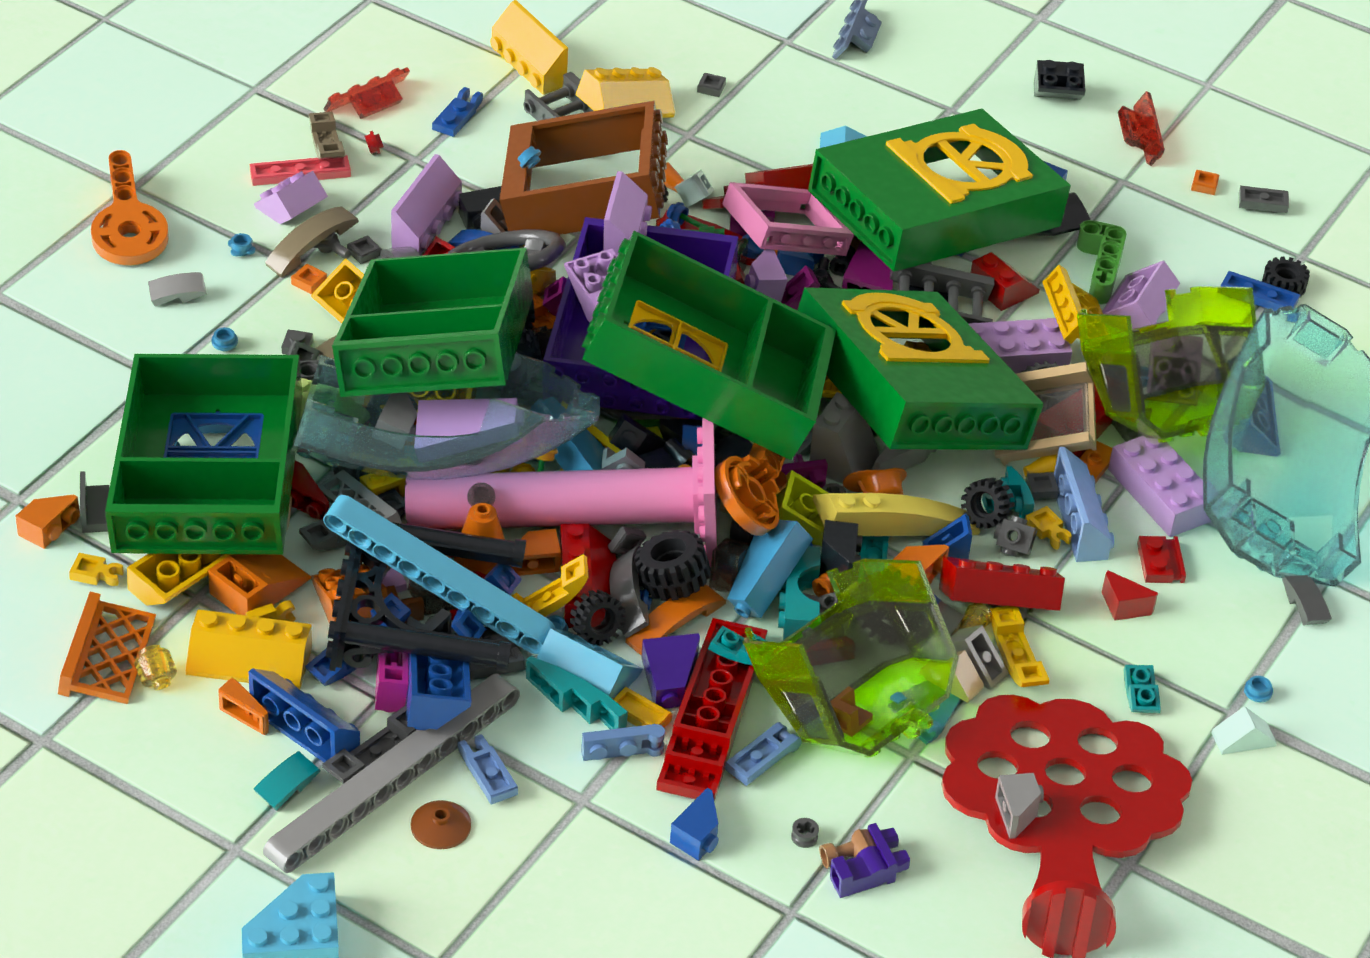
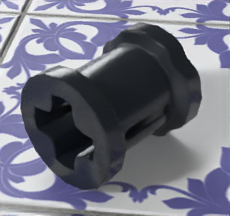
M850 245L846 256L834 255L835 257L830 261V271L834 275L843 277L856 250Z

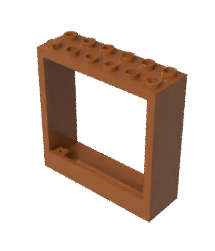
M655 101L511 125L500 193V203L508 231L539 229L562 235L580 232L585 217L604 219L616 176L530 190L533 168L640 150L638 172L626 175L648 195L647 205L652 206L650 220L660 218V208H664L663 195H665V188L663 182H666L664 170L667 169L665 157H667L666 145H668L666 130L662 131L661 109H656ZM530 146L539 149L541 154L538 157L541 160L531 169L528 167L522 169L517 158Z

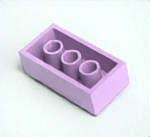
M1056 318L969 323L974 331L1015 374L1025 371L1027 366H1034L1035 362L1042 365L1045 361L1049 364H1054L1056 361L1057 365L1060 366L1064 364L1069 365L1071 362L1072 349L1069 342L1064 340Z
M1157 431L1113 446L1108 470L1169 537L1214 521L1219 497Z

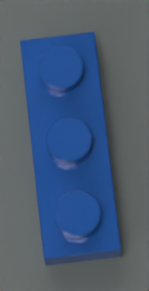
M1228 271L1219 291L1230 297L1238 298L1290 317L1300 297V294L1232 271Z

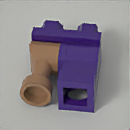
M877 823L869 824L867 829L856 830L850 842L837 847L832 843H826L819 847L824 867H831L830 880L840 898L878 887L884 883H894L896 881V873L905 871L910 866V857L906 850L903 849L896 852H891L890 850L898 847L899 844L898 834L894 827L880 830ZM853 856H854V858H851V859H847V860L844 859V858H847V857H853Z

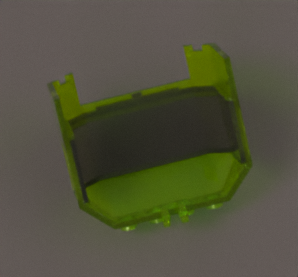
M1195 286L1190 287V292L1176 294V289L1165 290L1168 321L1132 329L1131 316L1087 314V309L1080 310L1081 312L1077 314L1081 351L1104 406L1105 415L1146 438L1158 439L1159 443L1174 441V436L1178 435L1179 437L1194 436L1195 431L1202 437L1211 436L1214 433H1223L1226 431L1227 426L1236 425V420L1247 418L1264 387L1252 287Z
M861 559L852 563L854 567L840 573L838 568L826 571L838 602L781 642L757 641L752 628L746 627L745 633L747 637L744 638L743 644L755 673L800 736L802 742L869 758L879 754L881 748L889 742L899 739L901 733L908 739H916L921 734L920 729L926 730L932 727L933 719L928 713L939 709L940 704L950 697L959 657L921 561ZM848 686L854 688L855 705L873 714V720L853 737L843 733L830 702ZM896 692H901L907 699L897 704L890 699V696Z

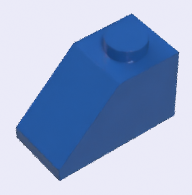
M706 788L671 823L670 843L698 861L707 852L711 853L719 841L717 837L719 823L712 790Z

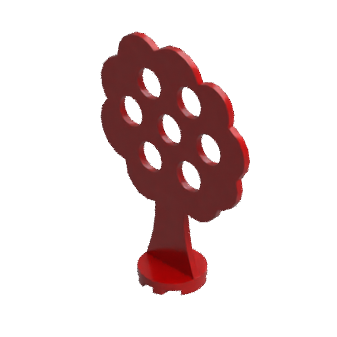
M1014 694L997 695L988 698L979 706L975 718L958 722L947 733L945 737V754L951 764L946 767L942 778L941 786L944 797L953 808L963 814L985 820L990 835L997 843L1013 851L1040 853L1038 877L1031 894L1025 900L1022 908L1023 936L1025 939L1027 936L1032 943L1041 948L1042 955L1054 958V954L1072 955V958H1085L1086 953L1098 949L1105 943L1107 948L1113 941L1116 933L1115 906L1110 897L1102 891L1094 864L1093 852L1105 857L1114 858L1135 856L1146 849L1150 840L1160 839L1173 834L1181 826L1184 813L1182 803L1190 794L1192 786L1190 772L1180 761L1164 754V741L1160 734L1150 726L1140 722L1127 720L1112 722L1104 711L1090 703L1076 699H1054L1039 704L1027 697ZM1030 727L1043 732L1048 737L1049 742L1039 748H1029L1016 743L1011 737V733L1019 728ZM1087 734L1103 735L1115 743L1116 749L1108 754L1090 753L1081 747L1078 739ZM984 759H1005L1015 766L1017 770L1015 774L1034 773L1038 785L1043 787L1044 801L1048 803L1051 811L1045 816L1035 817L1016 838L1009 839L995 798L998 778L984 774L978 767V763ZM1056 764L1070 765L1077 768L1083 774L1084 780L1075 785L1059 784L1051 780L1046 775L1045 770ZM1122 771L1137 772L1144 775L1150 781L1151 787L1142 792L1127 791L1118 787L1112 777ZM1091 802L1105 803L1113 807L1119 813L1120 818L1110 824H1099L1088 820L1081 813L1080 808Z

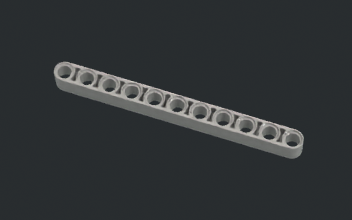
M497 673L489 676L471 690L470 708L437 730L417 729L274 834L265 843L263 855L283 872L291 873L458 749V742L462 740L467 742L510 710L517 703L520 697V690Z

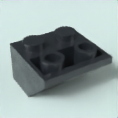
M1037 60L1033 82L1034 96L1081 100L1086 92L1084 63Z
M825 520L819 577L823 573H830L837 579L840 586L839 592H842L855 580L858 581V575L853 573L859 572L861 555H856V552H861L863 536L857 535V523Z

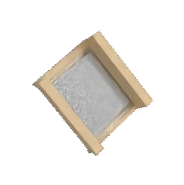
M1087 362L1016 374L1044 405L1027 450H995V457L999 458L1004 466L1012 461L1058 454L1059 447H1066L1071 452L1087 449L1097 450L1094 379L1088 370Z

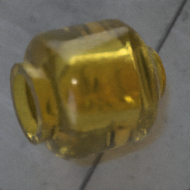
M151 645L140 650L134 665L141 684L145 687H154V690H162L170 686L171 680L177 674V669L169 649L161 648L160 645Z

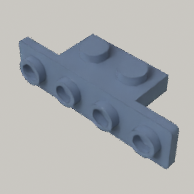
M854 0L850 5L849 9L851 11L844 19L846 24L840 29L838 33L840 37L833 45L835 50L832 58L835 60L848 48L850 42L866 53L872 48L882 21L865 9L868 0Z

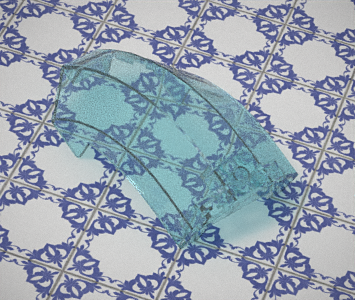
M1301 304L1297 308L1292 306L1279 307L1277 311H1273L1271 308L1265 309L1239 351L1218 398L1206 439L1203 458V509L1231 552L1238 558L1247 560L1259 570L1266 571L1274 577L1284 578L1288 576L1309 575L1315 584L1336 587L1361 564L1358 505L1363 469L1370 446V358L1364 350L1358 352L1351 343L1354 337L1346 328L1307 304Z
M516 353L506 385L406 392L416 412H418L419 400L491 399L479 433L455 436H425L391 432L375 428L390 394L341 397L335 361L332 358L321 355L291 450L296 451L299 456L304 458L315 457L321 459L329 466L338 467L340 465L379 476L412 480H446L479 476L514 467L542 456L570 441L598 421L600 416V397L593 392H582L580 390L581 384L569 376L563 375L561 378L555 374L556 368L551 364ZM497 398H517L519 406L497 400Z

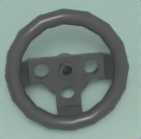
M523 229L482 236L462 243L447 254L488 251L525 245L524 248H527L531 272L545 267L560 258L566 248V243L555 232Z

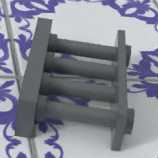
M573 72L563 75V86L561 89L542 97H537L530 89L525 90L524 110L537 121L562 117L579 109L584 113L593 111L575 95L581 79ZM565 97L572 101L554 110L548 106V104Z
M929 263L895 272L890 271V279L899 283L900 291H909V285L924 288V291L934 292L935 290L948 293V303L968 324L993 322V319L982 317L983 301L987 302L994 287V278ZM958 296L973 299L972 314L958 312Z

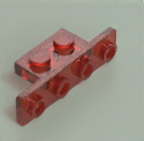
M408 67L401 70L395 68L387 73V76L382 78L380 76L373 77L367 84L362 86L356 84L343 94H340V92L334 93L328 97V102L323 109L325 112H330L351 103L360 119H363L399 104L403 98L395 84L404 81L410 70Z
M1146 91L1133 106L1134 110L1122 106L1117 113L1124 141L1131 147H1138L1144 150L1146 163L1152 166L1156 160L1162 157L1165 148L1150 92Z

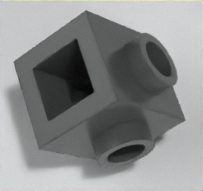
M1012 515L1011 520L1003 519L1002 524H997L993 538L997 539L996 545L1002 547V553L1017 557L1018 552L1030 555L1038 529L1027 526L1028 520ZM1016 531L1018 537L1012 541L1011 534Z

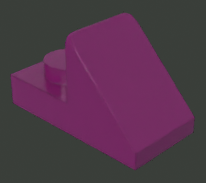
M805 266L787 282L781 303L798 310L804 287L819 288L821 286L812 269Z

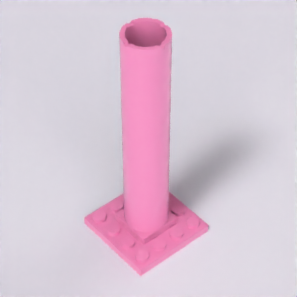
M702 418V427H697V444H703V446L697 447V455L692 456V467L407 475L405 485L407 524L440 530L463 529L469 509L478 503H487L496 509L501 528L561 526V524L694 523V533L700 534V538L705 542L704 548L711 568L710 573H718L714 423Z

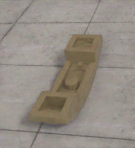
M333 111L308 113L313 144L318 159L345 157L342 141H339L336 132V121Z
M342 206L322 211L292 230L271 252L265 264L283 278L301 265L300 256L333 232L339 236L357 224L359 220Z

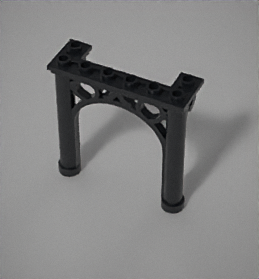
M392 522L444 555L511 565V567L518 568L523 566L526 540L515 538V541ZM346 541L344 555L349 556V559H343L340 576H345L344 580H338L336 596L341 598L340 600H334L332 617H335L336 621H330L328 638L333 639V641H328L325 656V658L331 659L330 671H335L336 667L342 668L343 658L351 667L365 668L372 663L374 654L394 653L395 651L496 667V670L507 672L512 644L510 642H498L417 629L395 617L386 606L381 591L383 579L391 567L351 542ZM362 562L371 569L367 572H359ZM356 588L362 589L367 594L354 599ZM362 607H370L377 614L371 618H364L357 611Z

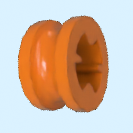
M823 573L812 582L813 591L818 597L840 591L837 579L830 573Z

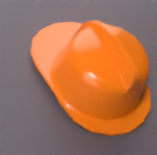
M902 468L857 471L844 478L843 486L853 492L904 495L902 482L907 477V472Z

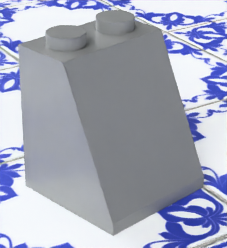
M837 392L813 426L809 461L826 459L828 464L826 478L843 484L844 478L849 474L862 470H871L880 453L870 425L845 396Z

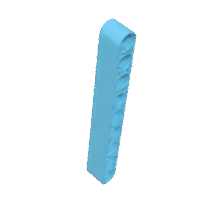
M339 495L323 518L326 527L459 610L463 611L468 608L482 624L532 654H539L550 628L555 629L554 624L548 618L349 496Z

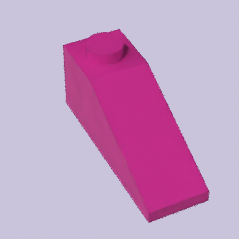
M394 651V653L378 654L375 710L392 713L405 706L409 676L408 653Z

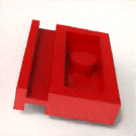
M1139 536L1137 546L1145 583H1172L1173 580H1180V583H1185L1186 572L1178 536H1174L1173 539H1166V536Z

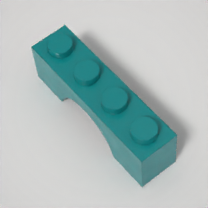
M808 546L780 589L784 592L779 594V609H784V611H779L778 628H783V640L817 642L820 602L806 597L802 591L811 588L812 582L819 578L821 547Z

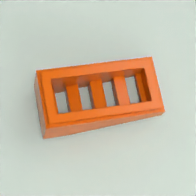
M230 678L218 689L219 709L263 735L269 733L268 711L236 679Z

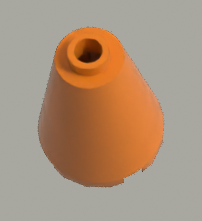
M478 503L469 509L461 533L505 540L497 511L492 505ZM454 557V561L466 569L479 571L483 574H488L497 564Z

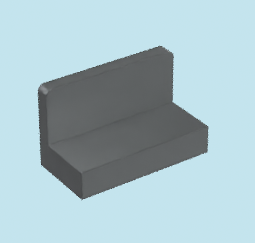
M80 471L82 533L108 532L105 509L110 485L87 486L86 471Z

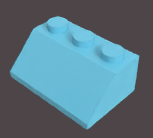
M551 628L537 656V659L556 665L584 679L611 698H614L625 687L629 688L643 671V668L596 644H590L573 632Z

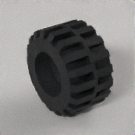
M687 530L666 531L660 535H655L650 540L645 541L642 544L643 547L638 548L637 555H635V564L643 589L648 590L652 598H660L661 601H667L672 598V601L682 597L686 598L690 594L698 592L700 587L705 586L707 579H710L711 568L702 539L696 533H690Z

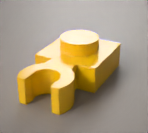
M1048 506L1025 516V519L1028 520L1027 526L1037 528L1036 535L1041 540L1048 537L1050 545L1054 549L1058 550L1060 548V539L1065 541L1066 544L1071 543V533L1063 528L1064 522Z
M80 552L69 571L70 580L97 585L99 580H103L110 586H118V575L123 576L124 574L122 564L110 563L107 565L106 558Z
M291 600L281 602L276 608L271 603L245 612L246 616L292 622L296 620L291 612L295 610Z

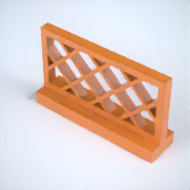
M90 591L60 674L58 694L69 697L71 691L128 704L156 614L100 601L101 594ZM103 612L115 614L118 619L107 623L102 614ZM140 620L147 622V625L136 630L130 622ZM124 625L129 633L118 637L112 629ZM106 632L111 640L100 644L95 636ZM134 639L140 647L129 651L123 643ZM117 646L122 654L111 658L105 650ZM99 653L104 661L93 665L88 657ZM128 660L133 668L121 672L116 664ZM110 667L115 675L103 679L98 671ZM90 674L97 681L91 685L79 682L80 678ZM120 681L126 689L122 693L112 690L109 685Z

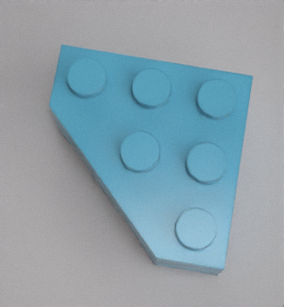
M334 872L301 875L241 928L242 958H339Z

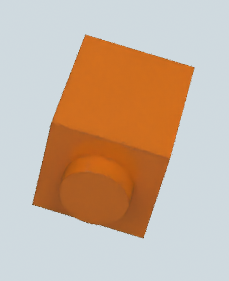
M556 529L528 531L521 538L526 540L522 568L512 567V569L519 576L560 572L561 550Z

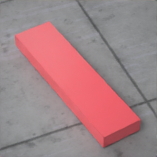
M348 155L341 158H307L249 164L253 186L278 184L300 171L304 175L314 171L318 180L351 177Z

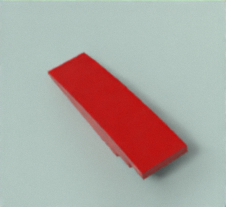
M813 164L745 173V184L808 190ZM729 185L723 186L724 196L702 199L703 209L725 208L722 203Z
M712 618L673 724L672 736L667 746L664 763L657 780V791L696 799L706 788H709L713 792L715 801L725 772V764L729 759L758 666L727 659L708 650L722 625L745 639L752 632L766 640L768 630Z

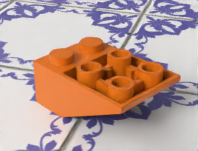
M234 554L229 555L208 570L209 593L236 614L245 615V612L271 603L275 605L309 581L311 576L283 555Z
M365 564L360 565L359 572L370 571ZM326 568L320 570L318 574L311 575L312 583L329 624L330 621H336V618L332 617L334 600H340L341 598L336 596L338 580H344L345 576H340L341 569ZM382 583L381 591L383 599L388 596L387 589ZM356 588L354 599L361 595H367L362 589ZM362 607L357 613L361 617L371 618L370 611L372 608Z

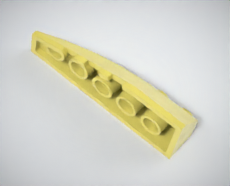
M827 493L815 494L812 498L823 525L825 520L857 523V535L931 536L967 512L950 504L899 494ZM970 523L972 535H979L980 529L976 528V524Z

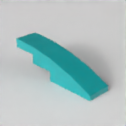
M532 656L526 659V679L561 712L572 707L589 724L599 719L609 729L627 727L628 711L606 693L556 665Z

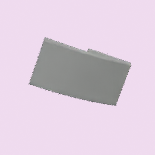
M201 272L173 274L148 281L151 302L155 307L177 298L182 303H186L207 295L204 276Z

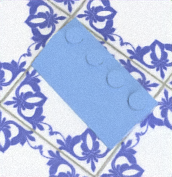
M1059 447L1054 477L1059 489L1056 501L1065 529L1072 535L1070 545L1076 562L1108 560L1110 549L1114 548V535L1108 530V517L1106 513L1102 512L1101 496L1096 494L1095 478L1093 475H1090L1087 464L1066 447Z

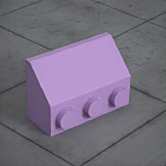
M617 171L604 218V251L613 249L617 256L623 239H629L633 231L646 236L647 222L645 221H650L652 206L647 205L648 195L622 171Z
M1165 260L1125 275L1102 310L1107 324L1131 333L1142 330L1149 331L1157 325L1159 316L1165 312L1166 305L1175 296V291L1180 285V282Z

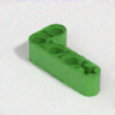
M1086 220L1080 224L1077 248L1082 252L1098 255L1092 274L1089 294L1094 296L1100 305L1107 304L1112 296L1127 234L1125 229L1120 226Z

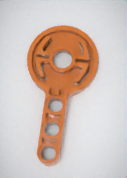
M116 150L110 153L108 157L113 203L99 212L94 218L91 225L92 245L95 251L109 262L119 265L143 264L158 257L166 248L169 239L168 224L166 218L159 210L137 199L131 155L125 150ZM127 233L137 234V235L134 236V237H125V236H123V235H125V234H127Z
M756 443L753 444L749 455L746 457L731 456L718 464L714 471V479L719 497L732 518L750 534L763 536L774 529L779 523L776 495L780 493L775 479L779 476L786 458Z

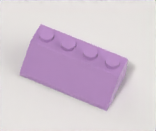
M434 154L391 210L392 248L411 246L421 256L432 243L434 237L441 233L446 221H450L457 206L459 207V194L463 193L462 181L440 155Z

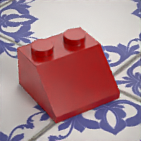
M992 252L972 261L970 273L994 278V287L988 300L1000 311L1039 294V288Z

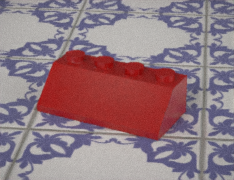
M561 524L560 527L561 567L583 554L587 556L588 579L585 585L571 601L563 606V619L567 623L568 628L574 626L570 623V618L575 617L570 613L571 609L577 610V606L574 605L576 600L580 603L583 601L580 597L581 595L585 594L589 597L588 591L591 590L596 593L597 590H602L610 594V570L616 560V553H611L608 548L611 540L590 524ZM604 608L594 613L591 619V627H596L603 621L605 617Z

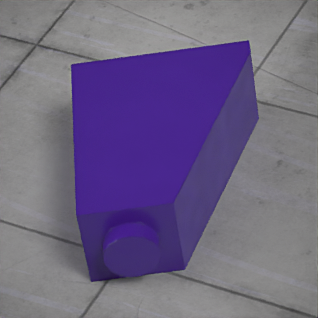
M699 633L643 639L641 660L651 697L654 703L664 709L680 707L698 659Z

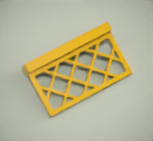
M1058 265L1042 283L1064 340L1072 344L1078 338L1112 360L1118 359L1120 355L1098 300L1073 284L1067 270Z

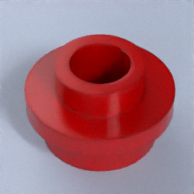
M373 130L369 131L370 134L365 135V139L370 153L377 152V155L381 154L380 148L384 146L380 135H374Z

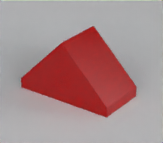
M1109 570L1105 574L1101 593L1114 621L1153 614L1158 592Z

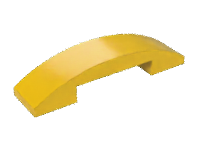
M583 554L561 567L562 577L529 596L523 598L517 592L511 596L544 617L548 616L571 601L585 585L588 579L587 556Z
M1018 607L990 608L989 613L997 646L1005 667L1014 682L1020 687L1049 684L1050 680L1042 661H1036L1024 634L1025 622Z

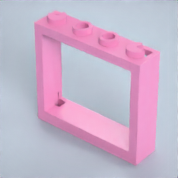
M730 182L722 203L760 249L846 256L854 236L841 221L806 189ZM801 204H806L805 208H800ZM761 210L805 214L815 226L770 222Z

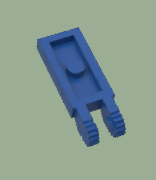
M463 87L459 91L457 98L455 97L432 122V130L454 137L476 113V109L483 101V93L475 92L471 101L467 102L470 96V88Z

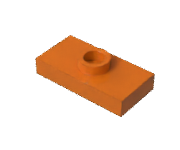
M1097 440V450L1087 449L1079 458L1087 464L1090 475H1093L1095 478V484L1108 469L1113 449Z

